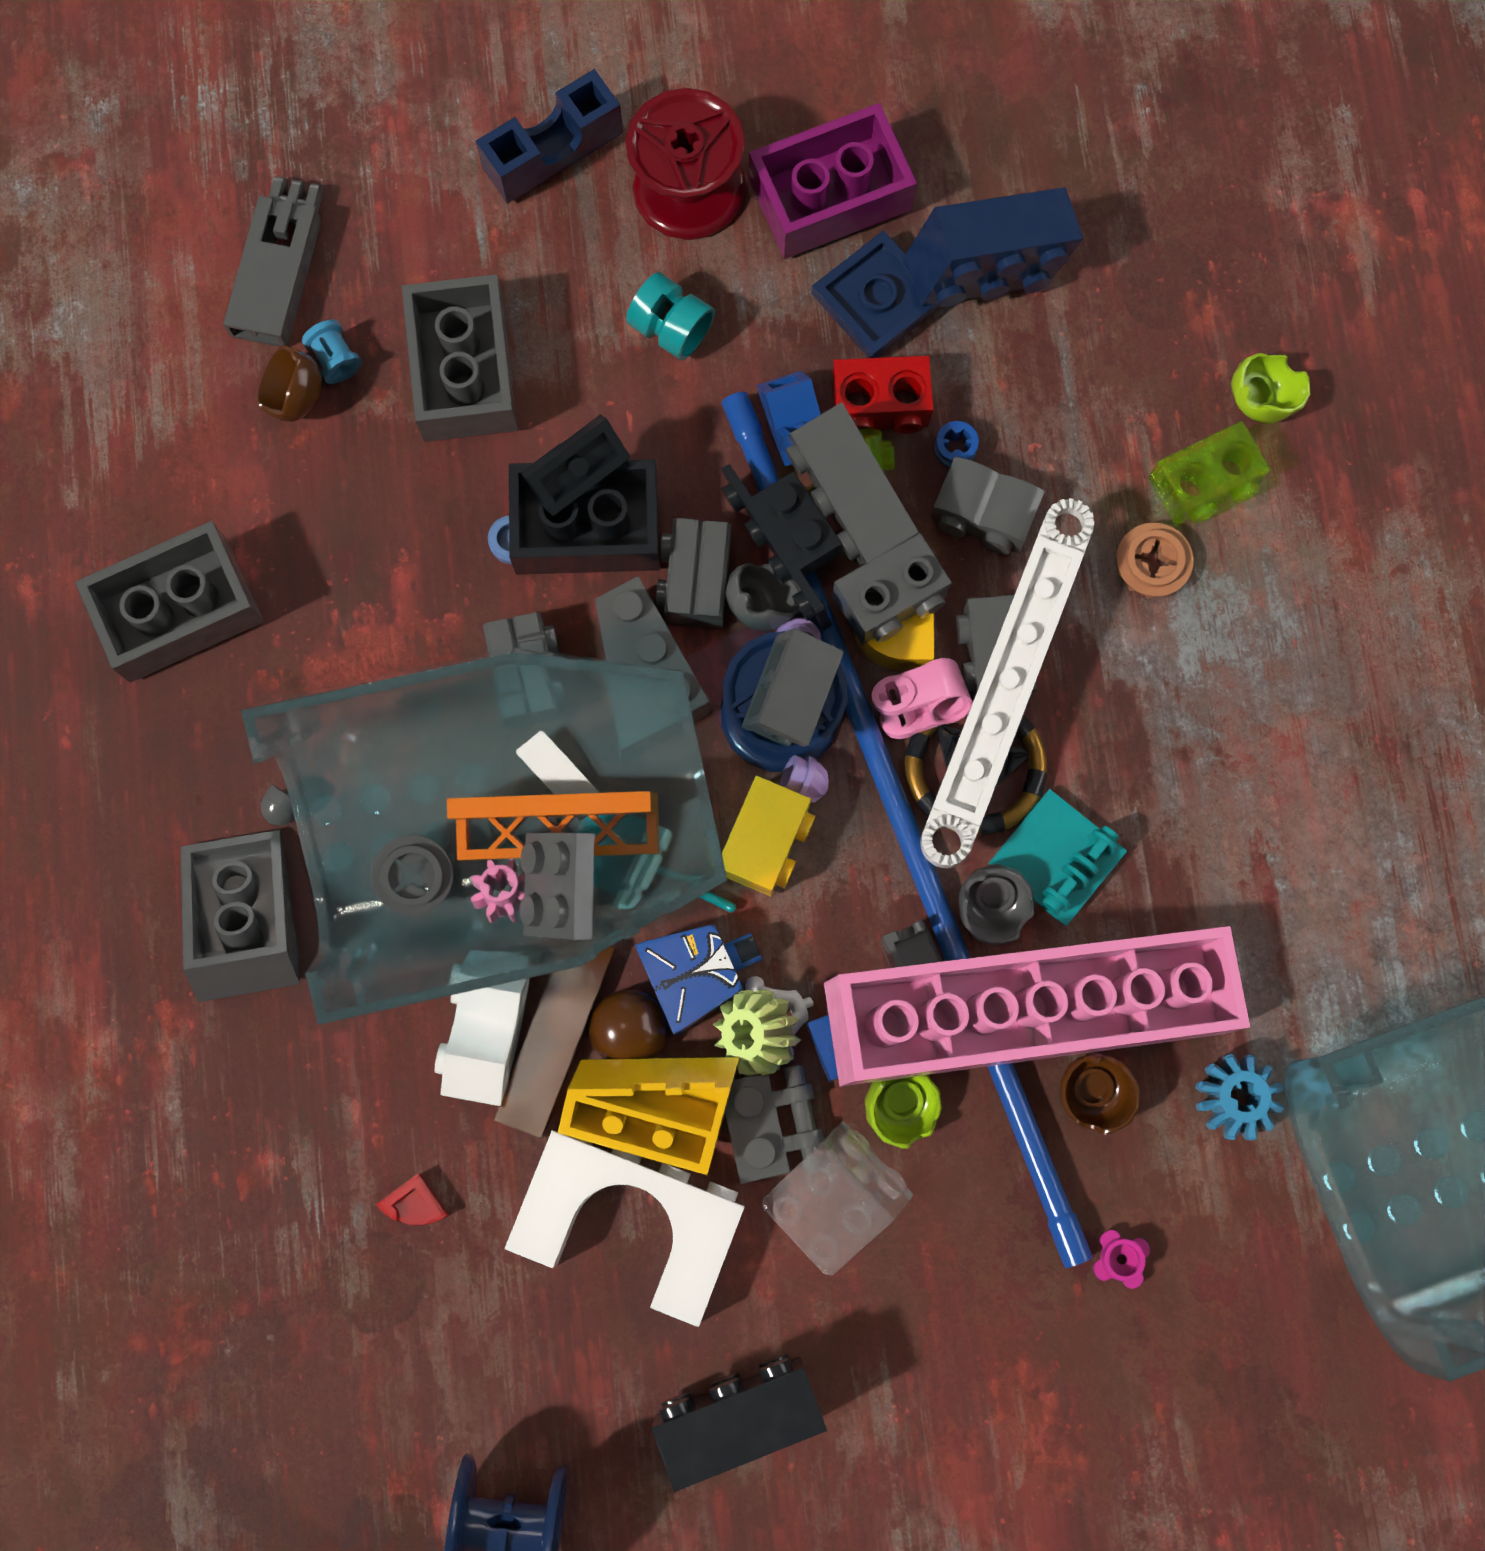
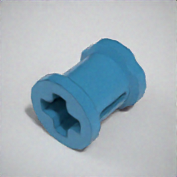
M334 319L325 320L312 326L302 337L303 345L306 350L314 352L323 368L321 375L325 382L329 384L342 382L352 377L359 371L363 363L358 353L350 351L341 336L343 333L342 326Z

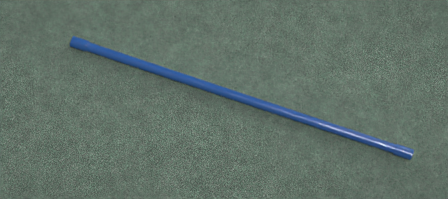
M745 391L737 392L726 397L721 404L734 437L741 445L760 492L780 479L763 439L762 427L750 397ZM815 570L805 578L823 604L832 626L823 631L815 617L810 619V621L818 628L821 634V641L844 651L840 665L847 680L848 702L845 710L945 961L971 958L936 869L922 853L920 845L922 834ZM1014 1064L988 1066L991 1078L1048 1219V1228L1064 1268H1070L1089 1261L1093 1258L1077 1215L1069 1205Z

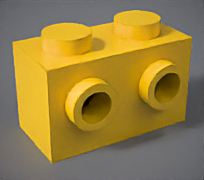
M755 776L716 865V874L770 897L776 885L785 889L796 864L795 860L788 858L794 842L798 840L805 843L816 817L808 813L811 798Z

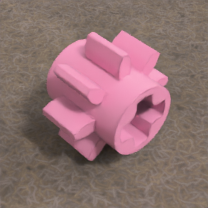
M510 859L506 866L495 865L492 860H488V869L484 871L482 876L472 875L471 877L474 887L481 891L470 898L474 908L481 909L488 906L486 915L490 923H494L498 916H509L513 923L517 922L516 913L520 910V903L524 897V891L522 890L525 887V873L519 876L516 875L517 865L514 859ZM506 885H510V892L503 891ZM494 890L501 891L498 897H494Z

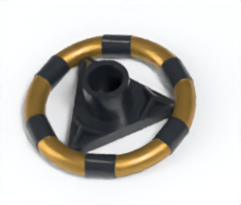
M1024 715L1021 718L1016 735L1023 741L1026 750L1014 746L1010 747L995 786L996 788L1029 758V770L1022 794L1013 805L1003 812L985 815L976 836L1003 832L1018 824L1032 811L1042 796L1048 775L1046 752L1038 731ZM939 725L911 736L905 753V773L909 789L916 804L928 817L936 799V796L929 790L923 772V761L930 737L937 730L941 753L947 771L962 730L946 725Z

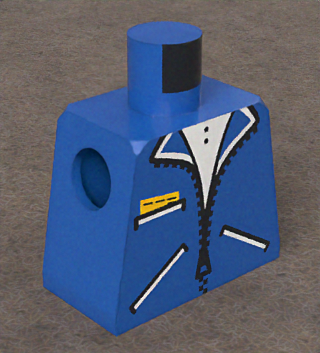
M708 925L635 945L675 1037L720 1009V1006L727 1001L733 1000L735 994L743 991L736 972L762 961L751 933L723 944L715 925Z

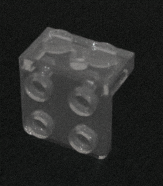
M842 1121L762 1199V1207L822 1273L833 1275L891 1224L914 1195L906 1187L902 1176L894 1169L887 1167L871 1150L866 1138L858 1131L852 1130Z

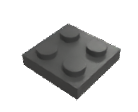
M526 833V844L521 853V865L525 872L524 897L520 903V918L524 925V936L592 940L595 833Z

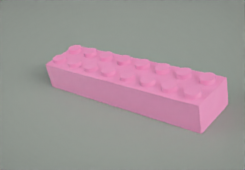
M1230 926L838 974L824 983L840 1087L1222 1035L1250 1028Z

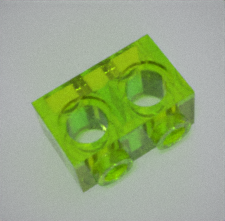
M1240 421L1158 461L1148 479L1172 522L1177 526L1191 519L1193 524L1205 521L1219 511L1218 505L1230 499H1233L1235 504H1239L1253 497L1261 490L1259 484L1269 473L1270 468L1243 421ZM1222 461L1234 462L1240 468L1241 475H1233L1227 472L1223 467ZM1180 481L1194 483L1198 487L1200 495L1193 496L1184 492L1180 486Z

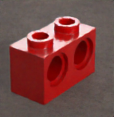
M930 356L834 360L832 370L833 407L842 402L862 436L871 434L874 430L893 429L894 432L899 434H911L920 431L924 427H929L933 412ZM900 391H908L917 398V401L905 404L898 401L894 394ZM853 393H861L870 402L857 406L850 403L846 397Z

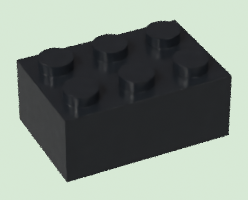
M655 459L627 460L554 516L545 510L521 474L523 470L533 463L509 464V558L516 575L660 570L658 477Z
M783 1353L759 1363L760 1373L742 1380L739 1372L732 1373L711 1382L710 1393L693 1399L689 1391L661 1403L662 1408L659 1409L660 1413L655 1415L651 1429L674 1492L827 1431L801 1357L790 1360L788 1353Z

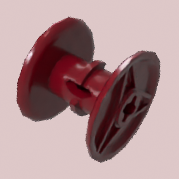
M686 87L664 91L645 102L631 119L625 140L629 164L636 172L632 186L636 208L648 225L665 236L684 240L712 236L730 225L743 207L747 184L744 169L740 163L745 145L741 121L727 102L711 92Z

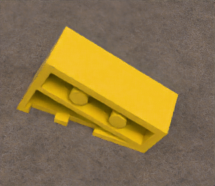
M739 1057L581 1060L567 1090L558 1133L707 1175L720 1133Z

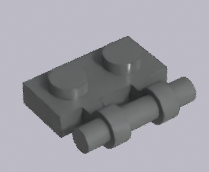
M803 1065L784 1068L783 1072L787 1089L772 1092L769 1075L762 1076L757 1074L733 1080L725 1115L740 1184L790 1173L786 1152L801 1149L805 1169L825 1165L821 1144H825L823 1130L816 1127L811 1099H815L812 1083L807 1084ZM791 1104L797 1134L782 1137L776 1107Z

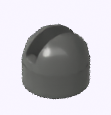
M273 784L270 785L264 794L260 805L261 813L265 820L277 826L287 825L294 821L305 807L303 803Z

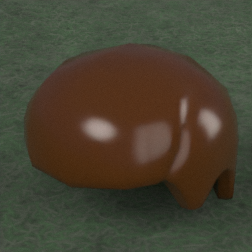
M287 345L280 346L271 357L264 371L258 391V407L267 412L268 415L281 421L295 422L305 417L315 407L321 396L322 375L316 361L303 351Z
M622 990L605 997L592 1011L588 1026V1034L593 1050L603 1059H652L665 1047L669 1030V1023L660 1002L656 998L651 997L649 993L639 990Z
M1088 1053L1085 1056H1080L1068 1065L1060 1079V1102L1069 1117L1081 1127L1097 1131L1101 1134H1112L1130 1125L1140 1109L1141 1087L1134 1073L1125 1063L1113 1056L1101 1053Z

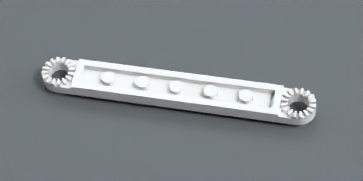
M1072 498L1059 500V502L1054 503L1050 507L1043 520L921 835L920 845L922 853L930 863L937 867H955L966 859L984 818L1094 529L1093 512L1091 513L1090 508L1082 504L1080 500L1075 501ZM1062 514L1074 515L1081 522L1082 531L1078 535H1073V537H1065L1063 533L1061 535L1059 534L1060 531L1056 530V525L1054 524L1056 518ZM942 828L954 830L959 835L961 841L959 851L949 856L938 853L932 843V836L937 830Z

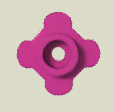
M1115 1230L1105 1231L1099 1239L1102 1246L1100 1258L1093 1264L1095 1276L1102 1281H1107L1110 1278L1122 1281L1130 1289L1139 1287L1144 1280L1142 1272L1145 1268V1258L1150 1254L1149 1244L1142 1238L1130 1240L1120 1237L1119 1233ZM1118 1255H1125L1126 1262L1124 1264L1117 1262Z

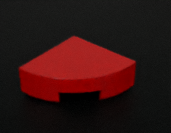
M421 1173L415 1175L376 1204L389 1218L408 1225L432 1224L449 1216Z

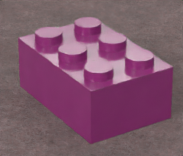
M880 103L749 152V182L784 259L904 214L913 208L917 182Z

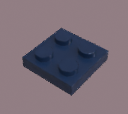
M884 230L812 285L811 290L814 298L868 358H877L940 308L939 304L921 307L905 259V253Z

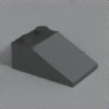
M280 830L181 846L183 971L198 1002L300 984L297 937Z

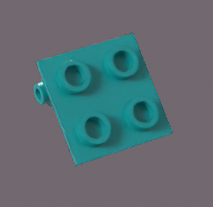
M1049 789L988 865L1003 864L1018 869L1032 886L1033 901L1066 927L1127 850L1117 843L1119 836L1111 828L1103 826L1099 829Z

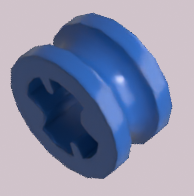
M952 421L942 426L937 434L934 446L935 457L940 464L950 468L954 457L972 461L979 444L977 432L971 425L962 421ZM949 437L953 441L963 438L966 441L963 450L967 452L963 453L959 449L954 450L952 453L947 450L949 443L947 438Z

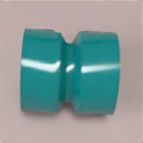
M658 271L644 282L633 298L627 311L626 324L647 338L651 339L658 336V345L677 359L683 361L696 350L704 339L713 322L715 309L693 294L684 297L682 286Z

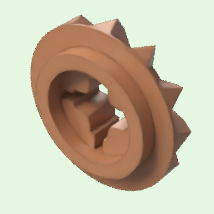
M1156 522L1141 524L1131 529L1121 540L1115 555L1118 567L1117 575L1123 578L1128 585L1129 591H1137L1145 595L1147 599L1161 596L1169 597L1178 591L1191 576L1194 564L1191 546L1183 534L1169 525ZM1155 544H1157L1158 560L1166 562L1168 566H1160L1155 575L1150 577L1149 565L1146 562H1141L1139 558H1147Z

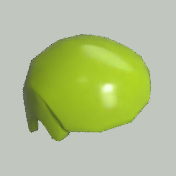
M1256 353L1239 363L1231 381L1232 394L1237 406L1244 415L1259 423L1273 424L1289 418L1304 408L1311 395L1310 380L1307 372L1293 371L1287 364L1288 357L1286 355L1268 356L1264 353Z
M928 1075L872 1082L865 1096L866 1119L883 1142L902 1149H909L912 1143L933 1134L936 1121L942 1110L940 1090Z

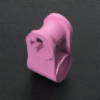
M950 658L935 659L918 668L898 675L887 676L880 680L872 691L873 705L881 713L879 717L880 726L886 735L895 739L909 738L916 733L939 725L959 721L969 714L973 703L958 664ZM891 689H894L897 697V700L895 701L892 700L890 694ZM898 715H904L905 725H901Z

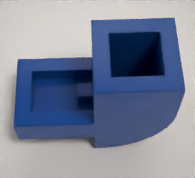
M802 371L756 385L770 433L785 466L792 465L785 451L786 448L791 446L787 438L789 434L821 415L812 380Z

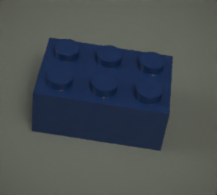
M1062 187L934 207L905 254V259L921 307L939 304L940 307L946 308L955 306L970 298L982 297L983 300H993L1011 291L1024 289L1026 293H1034L1047 288L1061 267L1070 260L1071 254L1084 238L1067 189Z

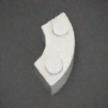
M472 956L465 973L456 974L451 992V1003L457 1004L455 1019L448 1044H440L435 1061V1073L442 1074L440 1095L501 1106L519 1041L531 966Z

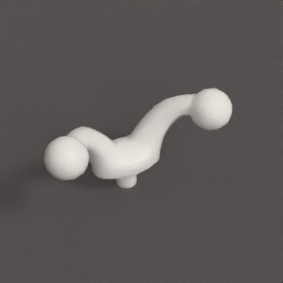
M752 976L746 981V990H753L755 992L756 990L767 989L775 992L776 999L783 998L790 1001L789 1009L792 1016L800 1019L792 1026V1033L794 1035L809 1020L807 1008L813 1006V1000L810 997L802 999L796 990L786 991L766 987L762 978L758 976ZM791 1046L790 1049H791L792 1055H794V1050H793V1048H792V1046Z

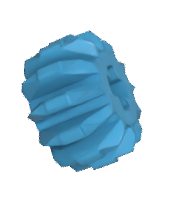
M1233 1054L1225 1055L1222 1057V1068L1215 1064H1208L1205 1067V1071L1213 1083L1199 1081L1195 1086V1089L1199 1092L1208 1094L1207 1101L1196 1103L1197 1111L1212 1110L1213 1112L1207 1119L1206 1127L1210 1130H1215L1223 1125V1136L1227 1140H1235L1239 1132L1247 1141L1257 1139V1126L1264 1131H1271L1274 1128V1123L1267 1112L1282 1113L1284 1110L1282 1104L1271 1101V1094L1281 1093L1284 1087L1281 1083L1268 1085L1266 1082L1272 1075L1273 1068L1270 1065H1265L1255 1071L1256 1060L1252 1055L1243 1056L1240 1063H1238ZM1240 1089L1241 1094L1248 1097L1247 1105L1238 1106V1101L1231 1098V1091Z

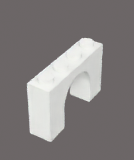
M552 1130L505 1249L554 1268L559 1263L580 1209L593 1194L612 1185H630L641 1188L653 1195L662 1204L669 1216L673 1231L670 1257L650 1308L699 1327L744 1210V1205L735 1202L738 1192L711 1181L707 1190L687 1183L691 1173L662 1163L660 1170L656 1171L641 1165V1156L616 1149L608 1152L593 1146L591 1142L559 1134L558 1131Z

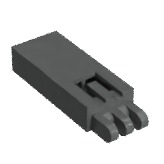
M275 176L269 197L258 196L223 326L230 337L277 347L282 345L288 346L322 222L318 214L323 196L322 185L312 183L309 187L307 198L304 200L305 183L303 181L293 180L289 194L285 196L287 179ZM288 224L296 226L290 247L275 244L277 238L288 239Z

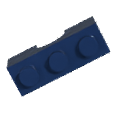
M595 69L555 92L556 106L554 110L538 125L524 129L517 118L514 117L475 141L482 169L507 204L623 134L620 103Z

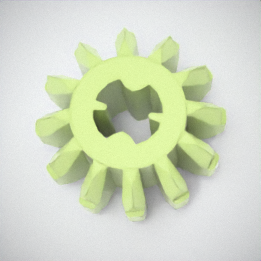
M767 989L756 990L755 992L753 990L740 991L734 995V1000L727 1001L720 1006L724 1019H719L713 1025L722 1032V1039L714 1046L721 1049L726 1048L725 1057H739L737 1065L739 1074L747 1076L773 1074L776 1070H780V1065L787 1064L794 1059L790 1047L796 1046L801 1039L792 1033V1026L800 1019L794 1016H787L790 1001L783 998L776 999L774 991Z

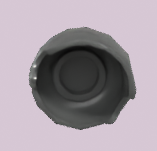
M745 563L737 567L730 574L725 592L727 605L733 615L749 629L768 633L778 629L785 622L795 618L800 613L792 598L798 591L791 581L782 584L770 564L756 566L752 563Z
M992 864L973 871L963 883L958 895L960 918L964 926L976 940L992 946L1013 943L1018 940L1022 927L1034 915L1032 886L1018 869L1003 864Z

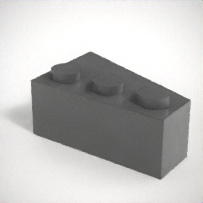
M842 402L789 434L787 438L791 446L786 448L785 451L800 475L805 472L808 474L815 487L811 495L824 517L831 516L840 532L837 534V537L851 561L855 560L858 566L867 564L919 533Z
M639 576L595 598L625 761L710 715L709 699Z

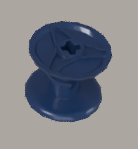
M786 631L768 632L747 642L730 660L722 682L723 698L720 703L721 728L731 749L748 764L770 772H783L786 764L794 755L803 759L811 756L817 761L832 745L848 702L846 675L839 663L808 746L803 747L793 742L790 747L785 746L753 731L741 728L776 635Z
M466 1453L462 1458L454 1487L444 1551H559L567 1490V1465L560 1466L554 1473L547 1505L516 1502V1494H507L505 1500L476 1497L477 1466L474 1457Z

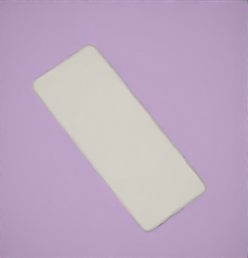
M539 731L516 750L517 755L553 794L600 793L544 731ZM577 816L576 819L581 821L587 816Z

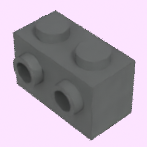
M921 533L835 581L832 596L862 645L873 638L878 643H881L903 629L901 622L913 615L918 614L922 619L942 608L946 604L943 598L947 596L952 582Z

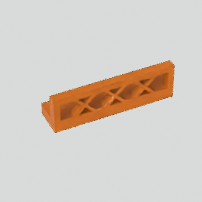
M636 791L447 798V819L456 820L457 860L521 858L522 849L525 844L513 833L527 818L532 817L539 818L552 831L551 833H564L563 831L577 816H588L602 829L595 837L594 856L660 854L658 793ZM627 814H646L647 844H627L613 829ZM597 815L616 816L608 824H606ZM566 816L558 826L548 818ZM503 818H516L508 828L499 820ZM488 819L502 834L488 849L470 850V820ZM607 835H608V836H609L612 840H614L618 845H599V844H600V843L607 837ZM507 839L517 847L499 849Z

